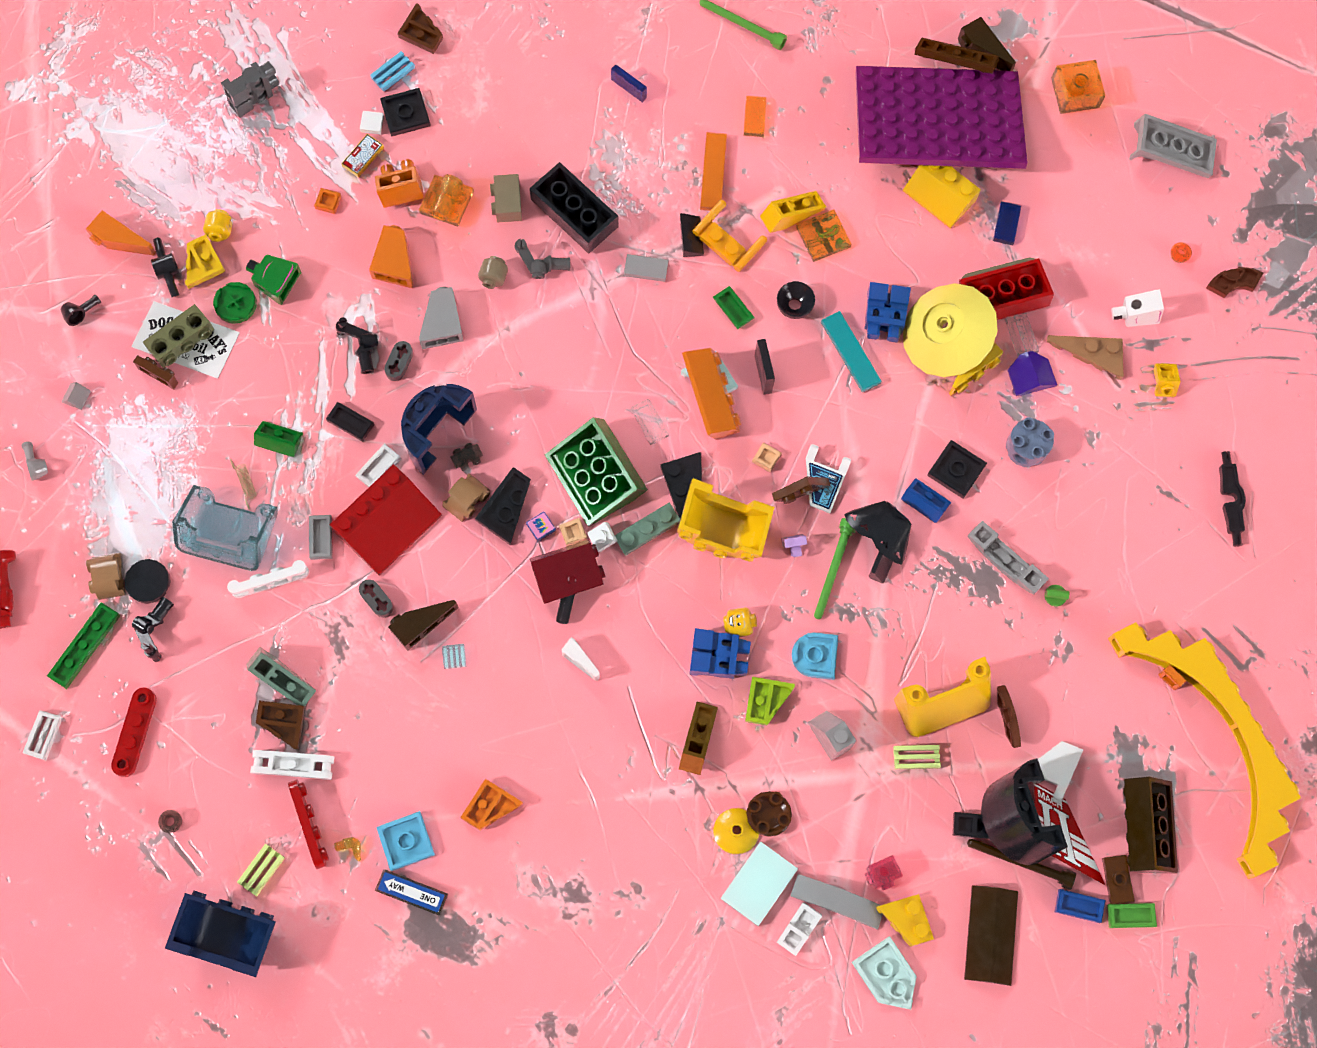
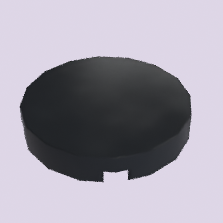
M145 559L136 562L129 568L124 582L129 596L138 602L149 604L157 602L161 597L165 596L168 587H170L171 580L170 574L164 565L156 560Z

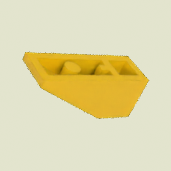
M812 191L771 201L760 215V218L768 231L773 233L787 229L825 210L826 205L817 191Z

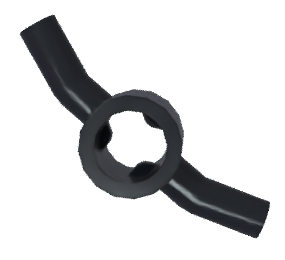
M154 238L153 243L157 258L151 259L154 272L158 280L165 278L171 298L179 296L173 275L179 273L175 258L172 253L165 254L161 238Z

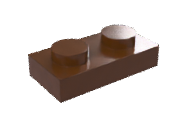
M137 355L133 360L138 370L174 390L178 385V381L174 377L175 373L167 367L162 369L156 366L157 363L151 358L146 357L144 359Z

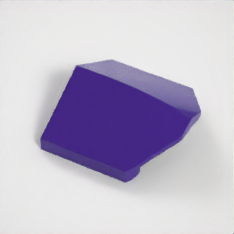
M1034 351L1020 354L1007 370L1016 397L1057 386L1049 359Z

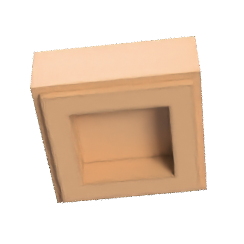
M763 442L752 463L771 473L782 453Z
M580 518L559 525L566 546L587 540Z

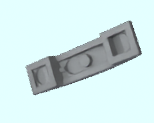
M982 520L967 537L998 570L1021 588L1034 595L1049 578L1033 564L1030 566L998 538L999 534Z
M800 874L797 875L790 895L793 898L825 908L877 930L883 913L880 914L876 907L880 906L879 904Z

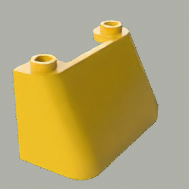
M986 657L979 658L970 663L965 671L966 679L958 687L929 698L925 688L917 684L901 689L894 698V702L908 733L913 737H922L985 712L991 705V670Z

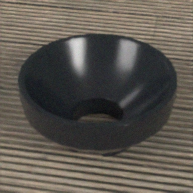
M788 282L778 291V309L788 318H804L814 308V292L811 287L803 282ZM791 300H798L801 303V307L797 310L791 309L789 302Z

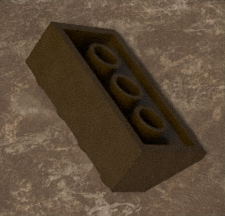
M1149 776L1124 779L1123 794L1126 802L1124 814L1127 820L1126 841L1129 852L1127 862L1130 872L1178 873L1172 781Z

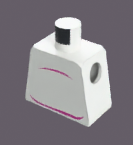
M1160 289L1126 296L1123 306L1111 308L1112 319H1124L1126 327L1160 324L1164 311Z

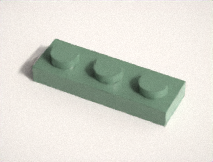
M669 502L616 534L617 543L626 556L678 525L680 518Z

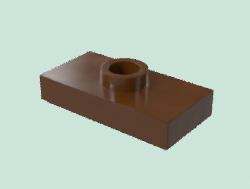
M1126 855L1102 858L1110 904L1135 902Z

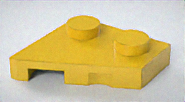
M206 234L187 243V280H185V284L188 289L225 272Z
M919 894L876 907L877 911L880 914L883 913L891 922L890 925L893 929L902 935L903 940L910 947L934 940Z

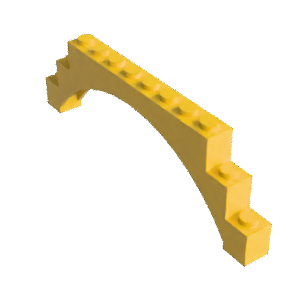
M1137 622L1113 633L1108 640L1118 657L1123 655L1130 656L1163 668L1171 665L1189 684L1204 695L1223 717L1240 747L1247 768L1251 793V816L1247 840L1242 855L1236 858L1248 879L1255 878L1278 866L1277 855L1267 843L1290 832L1287 819L1278 810L1301 798L1299 788L1288 777L1286 766L1278 760L1275 755L1274 746L1270 741L1266 740L1263 735L1262 726L1258 721L1254 720L1251 715L1250 706L1246 701L1242 700L1239 695L1238 686L1234 681L1230 680L1227 675V668L1223 662L1218 660L1212 643L1203 638L1182 649L1180 639L1171 630L1147 641L1145 630L1138 626Z

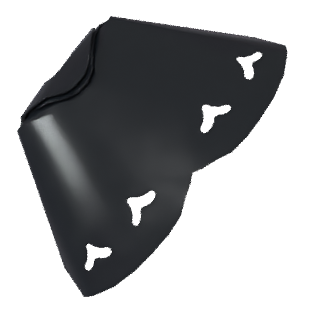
M884 500L844 514L850 526L862 536L871 538L879 552L894 563L903 564L912 524L894 505ZM851 514L857 515L856 520L853 519V516H851ZM867 524L868 530H866L865 527H861L860 525ZM881 542L888 543L887 549L885 548V545H883ZM899 552L900 558L897 555L895 556L893 553Z

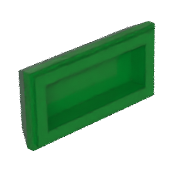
M730 286L713 296V299L737 330L755 318Z

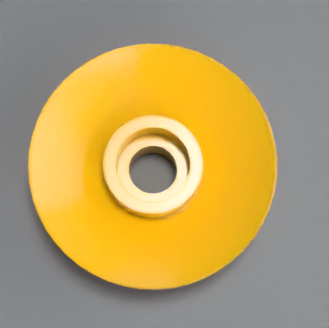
M728 809L721 813L715 821L713 828L715 841L727 853H746L754 847L758 840L759 834L749 825L747 811L744 809ZM734 826L741 828L740 834L733 833L732 829Z

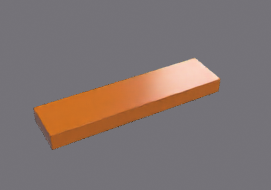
M706 132L700 210L711 211L722 200L727 134Z

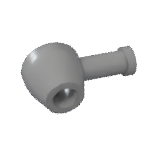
M30 441L23 442L21 446L24 450L31 481L40 479L48 473L45 459H35L33 443Z

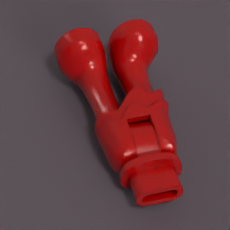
M0 550V629L11 627L10 617H13L11 613L14 606L13 590L10 588L8 578V564L16 559V552L13 550Z

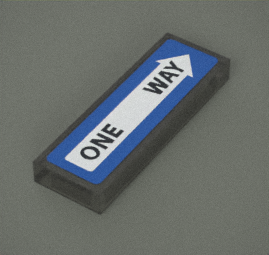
M383 869L375 891L438 916L441 915L449 895Z

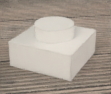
M603 522L587 533L592 544L596 545L598 552H602L618 542L608 522Z

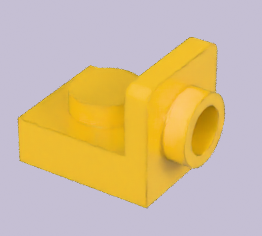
M1155 363L1153 369L1156 379L1155 396L1175 397L1181 382L1177 364Z

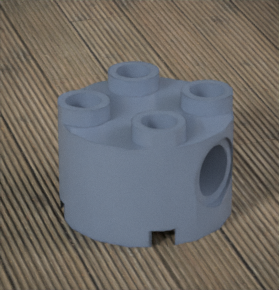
M1030 417L1018 422L1006 441L1009 458L1015 464L1022 467L1041 464L1052 450L1054 432L1043 421Z

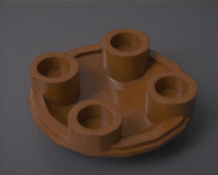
M776 791L761 792L750 800L746 812L751 828L758 834L767 837L781 834L791 823V806L782 794Z

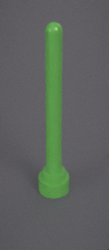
M708 0L699 1L700 6L769 40L772 47L778 50H782L787 41V35L781 32L772 33Z
M842 518L840 521L839 532L841 535L814 612V617L818 620L823 617L849 536L856 532L846 521V518Z

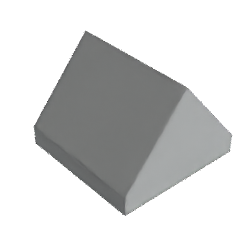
M77 382L70 383L61 402L82 410L91 391Z

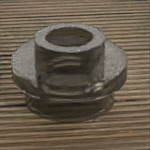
M175 810L164 811L158 819L159 828L165 833L178 831L182 825L181 815ZM169 818H174L172 826L167 824Z

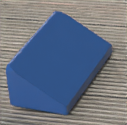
M917 478L913 480L901 497L902 501L934 523L939 521L951 504L949 500Z

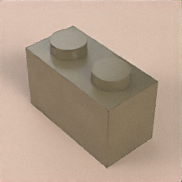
M493 175L494 183L490 184L491 196H495V202L491 203L492 215H496L497 223L522 221L519 175Z

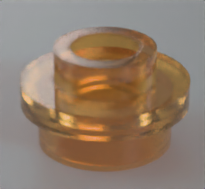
M1178 242L1170 250L1171 258L1177 263L1187 262L1192 256V250L1188 244Z

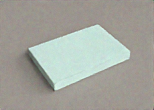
M760 841L720 899L752 923L759 926L798 868Z

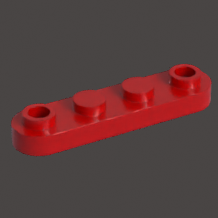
M142 687L137 689L133 693L111 763L112 771L120 777L132 775L138 764L157 701L155 693L149 688ZM142 695H146V700L144 702H140V697ZM122 761L126 762V766L124 768L119 767V764Z
M298 780L288 782L290 794L313 864L316 869L326 866L325 861H328L329 857L325 847L321 848L319 839L322 836L317 825L314 826L312 817H315L311 804L306 803L304 797L308 795L305 784L303 782L299 783Z

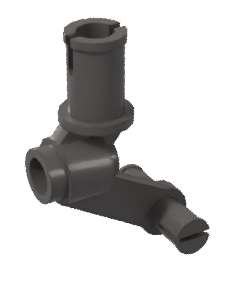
M520 238L515 242L514 248L521 256L533 279H544L545 274L551 272V270L570 271V257L556 258L549 255L543 260H534L524 239L521 240Z

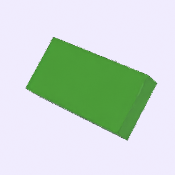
M1155 903L1107 905L1109 928L1157 927Z

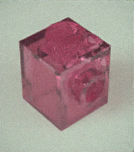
M894 855L865 868L867 872L864 873L870 886L873 885L875 889L881 887L883 891L895 886L894 881L903 877Z

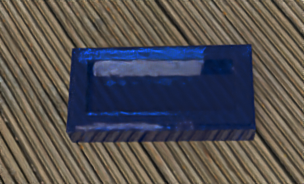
M615 64L611 68V80L643 103L647 98V86Z
M1001 201L993 236L994 242L1013 246L1021 205Z

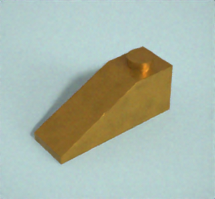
M696 702L679 770L701 775L718 710L717 706Z

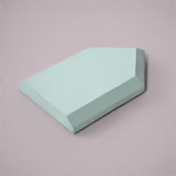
M889 936L851 963L878 1003L911 1010L917 976Z

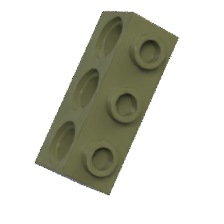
M194 304L144 340L143 344L161 367L164 368L173 364L181 354L191 351L200 340L207 339L214 331V328L206 316ZM202 322L199 327H193L196 323ZM184 335L181 340H176L178 336ZM167 348L165 352L159 353L160 349Z

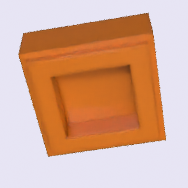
M320 188L314 204L315 209L335 214L341 199V193Z
M1171 665L1164 668L1158 674L1173 690L1178 689L1186 682Z

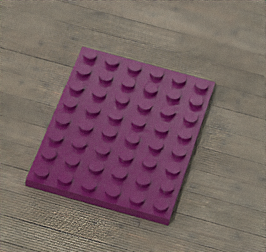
M856 66L859 163L1026 169L1028 161L1018 71L994 70L993 74L970 69Z

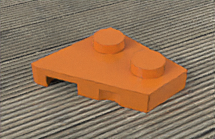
M485 779L460 818L481 831L520 807L523 802Z

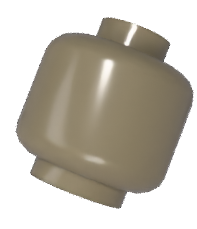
M490 256L483 260L478 272V278L483 282L482 285L484 287L494 289L504 284L508 267L502 258Z

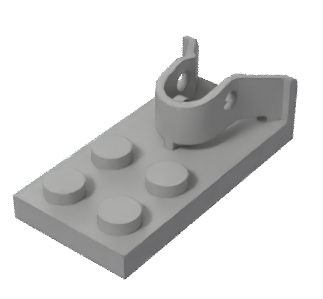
M1146 113L1134 122L1133 126L1138 133L1136 151L1129 156L1130 161L1134 158L1143 157L1163 162L1205 178L1213 175L1217 139Z

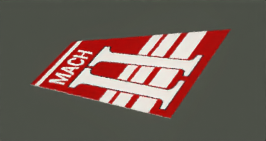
M1034 784V802L1042 827L1061 825L1068 845L1067 848L1052 855V857L1105 885L1066 799L1063 798L1061 804L1052 801L1054 792L1039 784Z

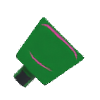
M268 254L263 257L260 263L251 259L246 266V271L253 274L251 280L254 286L280 305L283 304L302 273L297 263Z

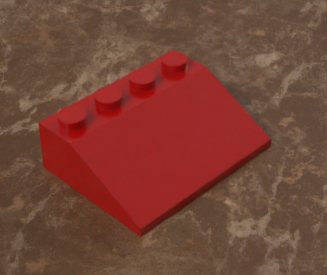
M393 464L329 525L333 532L380 576L442 514L415 484Z

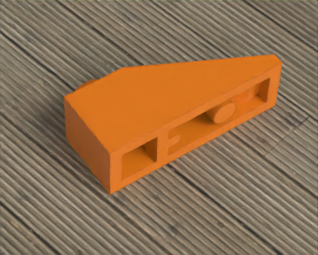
M103 210L86 228L90 235L89 239L97 246L103 245L111 250L152 256L156 254L151 243Z

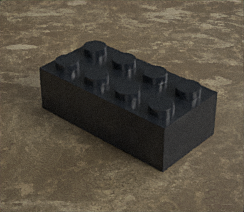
M561 162L557 163L529 188L531 200L588 254L619 227L618 215Z

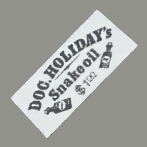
M153 301L131 347L151 354L143 344V341L179 316L183 311ZM202 322L196 323L193 327H199ZM210 322L214 328L212 334L207 339L196 343L191 351L177 357L174 363L218 379L240 332ZM184 335L178 336L176 340H181ZM167 348L160 349L159 353L165 352Z

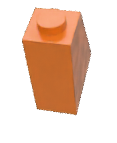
M383 225L369 268L372 279L413 288L405 232L396 225Z

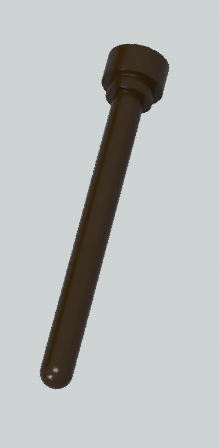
M975 839L967 841L968 847L1058 880L1057 883L1061 884L1063 888L1071 890L1074 885L1076 872L1068 869L1066 871L1061 870L1060 872L1039 863L1035 865L1020 864L1009 859L996 847Z

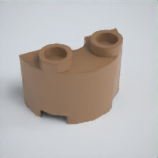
M468 473L466 479L461 477L448 492L450 497L443 501L442 506L463 522L465 518L469 519L475 513L476 508L474 506L479 501L482 503L486 501L490 495V489Z
M121 553L96 556L86 561L87 570L91 573L92 579L88 582L91 594L95 593L99 600L126 595L125 583L122 577Z

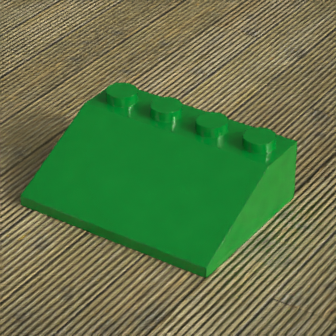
M592 417L545 454V457L587 526L595 524L630 504L648 490L605 419Z

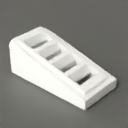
M571 637L561 649L562 656L593 680L598 681L600 678L598 669L576 640Z

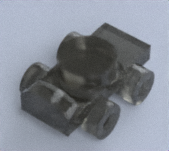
M468 443L462 450L460 448L455 449L450 458L456 469L460 467L462 471L469 469V462L472 461L473 465L481 463L480 457L483 454L478 444Z

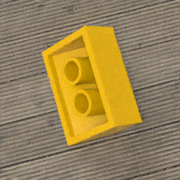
M919 165L903 188V192L950 229L976 202L981 191L980 188L952 166Z

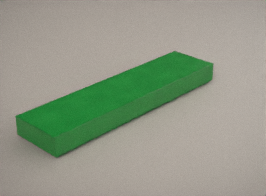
M101 602L47 674V677L67 689L121 615Z

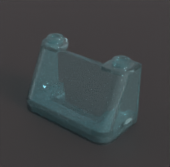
M193 485L172 521L175 547L188 555L248 571H256L262 562L278 515V509L270 504H259L255 512L221 504L215 502V496L209 488Z

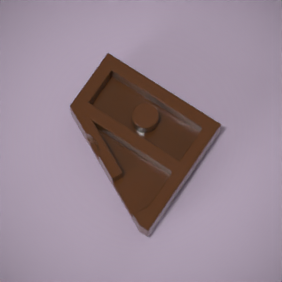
M418 3L415 4L397 33L398 38L432 54L435 53L443 40L442 32L438 27L434 26L433 21L429 16H426Z
M259 700L256 724L271 732L272 735L281 739L293 749L299 750L306 706Z

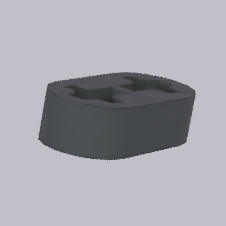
M397 342L385 364V374L391 381L401 380L410 364L413 350L408 342ZM404 348H406L407 354L403 353L401 359H399V350L402 351ZM398 363L399 372L392 374L390 369H394Z
M374 580L362 581L359 585V593L363 600L378 617L386 618L390 616L393 612V604ZM369 586L371 588L374 586L372 590L376 596L372 597L369 593L364 594L366 592L365 587ZM380 600L383 604L388 603L386 605L387 610L383 611L381 609L378 611L380 607L376 601Z

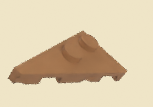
M1048 335L1047 343H1050L1053 347L1059 350L1062 348L1072 353L1073 357L1086 364H1092L1100 371L1105 370L1115 375V378L1118 380H1122L1124 377L1123 339Z

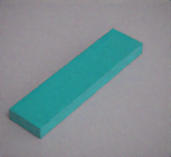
M838 311L822 319V326L861 392L863 393L881 384L880 377L842 313Z

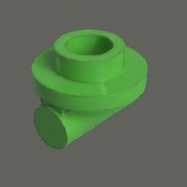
M1051 585L1046 589L1044 596L1049 605L1059 607L1069 599L1070 592L1060 585Z

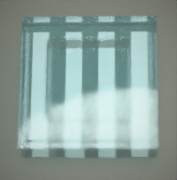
M465 644L442 646L444 669L467 667Z

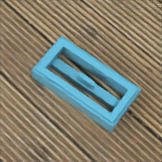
M400 51L370 74V77L385 92L415 69V65ZM405 64L407 65L398 73H396V71L403 67ZM392 76L389 80H387L385 83L382 84V82H383L384 80H386L388 77Z

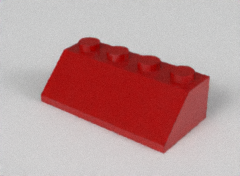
M1039 258L959 279V284L974 287L988 297L996 311L997 320L1048 307L1054 296Z

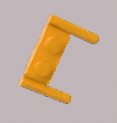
M720 200L692 232L700 237L701 241L730 266H733L737 272H740L767 242V237L764 235L760 236L749 250L746 251L740 243L717 223L712 222L726 207V202Z

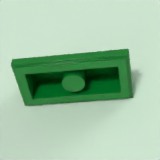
M262 421L254 432V445L294 457L303 433Z

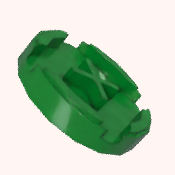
M230 282L217 290L213 298V306L217 315L223 321L230 324H238L247 321L254 314L257 300L254 292L246 284Z

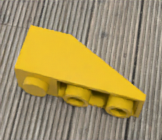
M995 342L991 351L979 365L964 374L956 376L949 392L950 396L956 392L958 394L962 393L969 386L968 383L970 381H978L985 374L984 371L986 369H993L1001 362L1000 358L1003 351Z

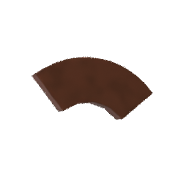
M1248 267L1224 270L1209 282L1206 289L1222 298H1225L1234 290L1244 289L1253 292L1263 272Z
M1005 685L997 686V705L1003 718L1005 735L1013 748L1021 747L1018 720L1010 694Z

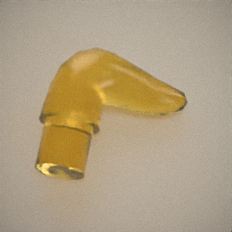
M348 837L334 843L337 852L352 848L355 859L357 861L361 860V843L357 838Z

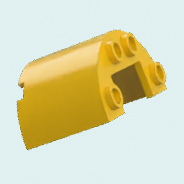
M693 478L677 530L679 537L691 543L693 549L702 552L706 550L713 552L715 557L722 559L729 556L752 562L754 558L762 557L775 507L756 500L749 504H744L712 492L714 485Z

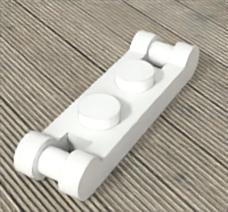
M296 560L291 567L285 569L284 567H278L271 570L269 574H256L251 576L249 580L240 583L232 580L228 583L227 589L235 598H242L306 578L309 575V569L302 560Z
M253 750L252 758H254V764L251 766L250 773L332 780L331 764H334L335 757ZM263 759H269L268 767L263 766ZM316 763H322V771L315 770Z

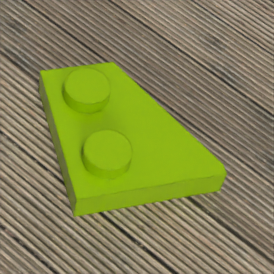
M752 677L745 722L767 726L791 694L795 684Z

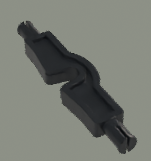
M1223 451L1221 452L1223 464L1219 467L1220 493L1233 496L1235 501L1225 503L1222 509L1227 533L1232 534L1233 547H1239L1243 545L1241 533L1245 531L1242 510L1245 507L1246 497L1238 481L1237 466L1231 462V452Z

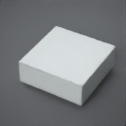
M363 111L360 132L381 135L384 114Z

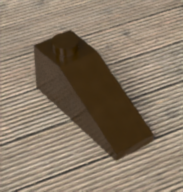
M982 17L961 28L958 36L961 47L999 56V62L996 68L1001 71H1013L1016 61Z
M450 600L407 611L402 615H396L390 621L388 628L408 651L459 607L455 600Z

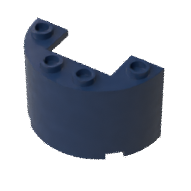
M456 384L433 385L420 391L407 404L401 419L402 438L413 465L422 475L427 472L437 459V457L428 452L432 442L427 437L446 414L464 426L477 411L474 394L471 390Z
M193 890L192 895L185 893L164 949L201 959L256 978L276 923L273 920L274 915L260 912L258 916L254 914V909L241 906V909L238 910L232 908V902L219 899L218 903L205 899L207 894Z

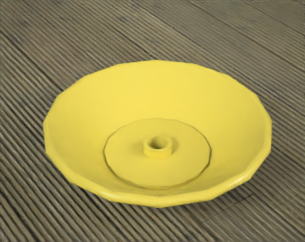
M956 283L936 287L921 296L909 310L903 330L904 349L911 362L926 374L939 377L964 374L979 365L991 351L998 332L996 311L988 297L974 287ZM948 323L946 328H942L943 324Z

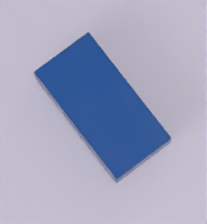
M1058 889L1054 912L1100 924L1102 923L1106 900Z

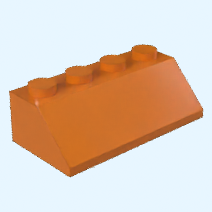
M712 348L682 352L707 435L717 440L740 432L739 425H741V420L738 413L733 411L732 405H735L732 393L727 392L726 385L728 384V379L725 372L721 373L719 365L722 364L719 353L715 352Z

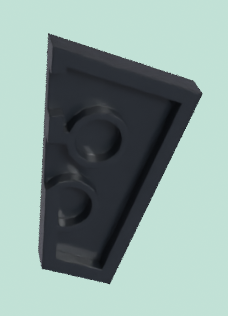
M701 452L660 464L675 511L680 519L691 480L694 478L702 481Z
M513 467L476 516L475 521L511 545L531 479Z

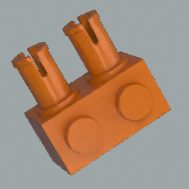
M406 159L407 166L405 165V160H402L400 163L402 170L394 171V167L391 164H386L387 171H385V165H382L380 168L381 175L375 176L376 192L383 208L424 198L422 182L411 159Z

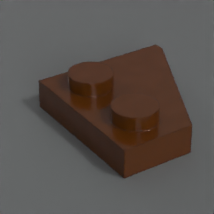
M806 476L773 492L772 496L774 502L789 504L796 501V498L831 485L828 478Z

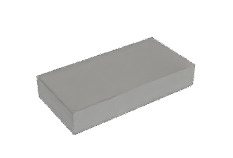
M627 254L624 276L665 282L668 260Z
M331 515L309 516L310 560L333 559L332 528L329 525L332 522Z

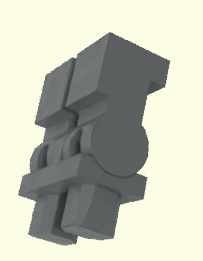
M255 61L238 78L231 82L227 78L221 82L227 102L239 118L253 110V104L263 102L266 97L268 99L272 97V89L279 85V80L275 76L276 70L269 61L261 66Z

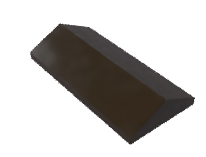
M971 886L964 980L1011 986L1018 891L998 887Z

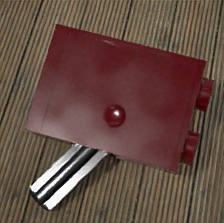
M589 540L529 558L543 603L546 604L560 599L556 622L560 624L569 623L575 594L604 585L602 578L606 577L602 565L598 566L596 561L599 553L596 545H591Z

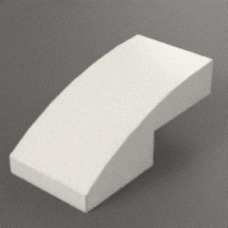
M803 902L776 943L796 956L821 919L822 914Z

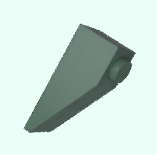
M262 647L258 648L246 664L249 672L296 705L305 706L316 692V689Z

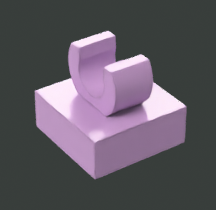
M800 534L781 538L782 546L785 548L790 547L791 556H802L800 546L807 545L806 535Z

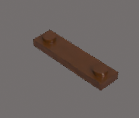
M921 37L914 54L923 58H930L993 74L999 62V56L923 37Z

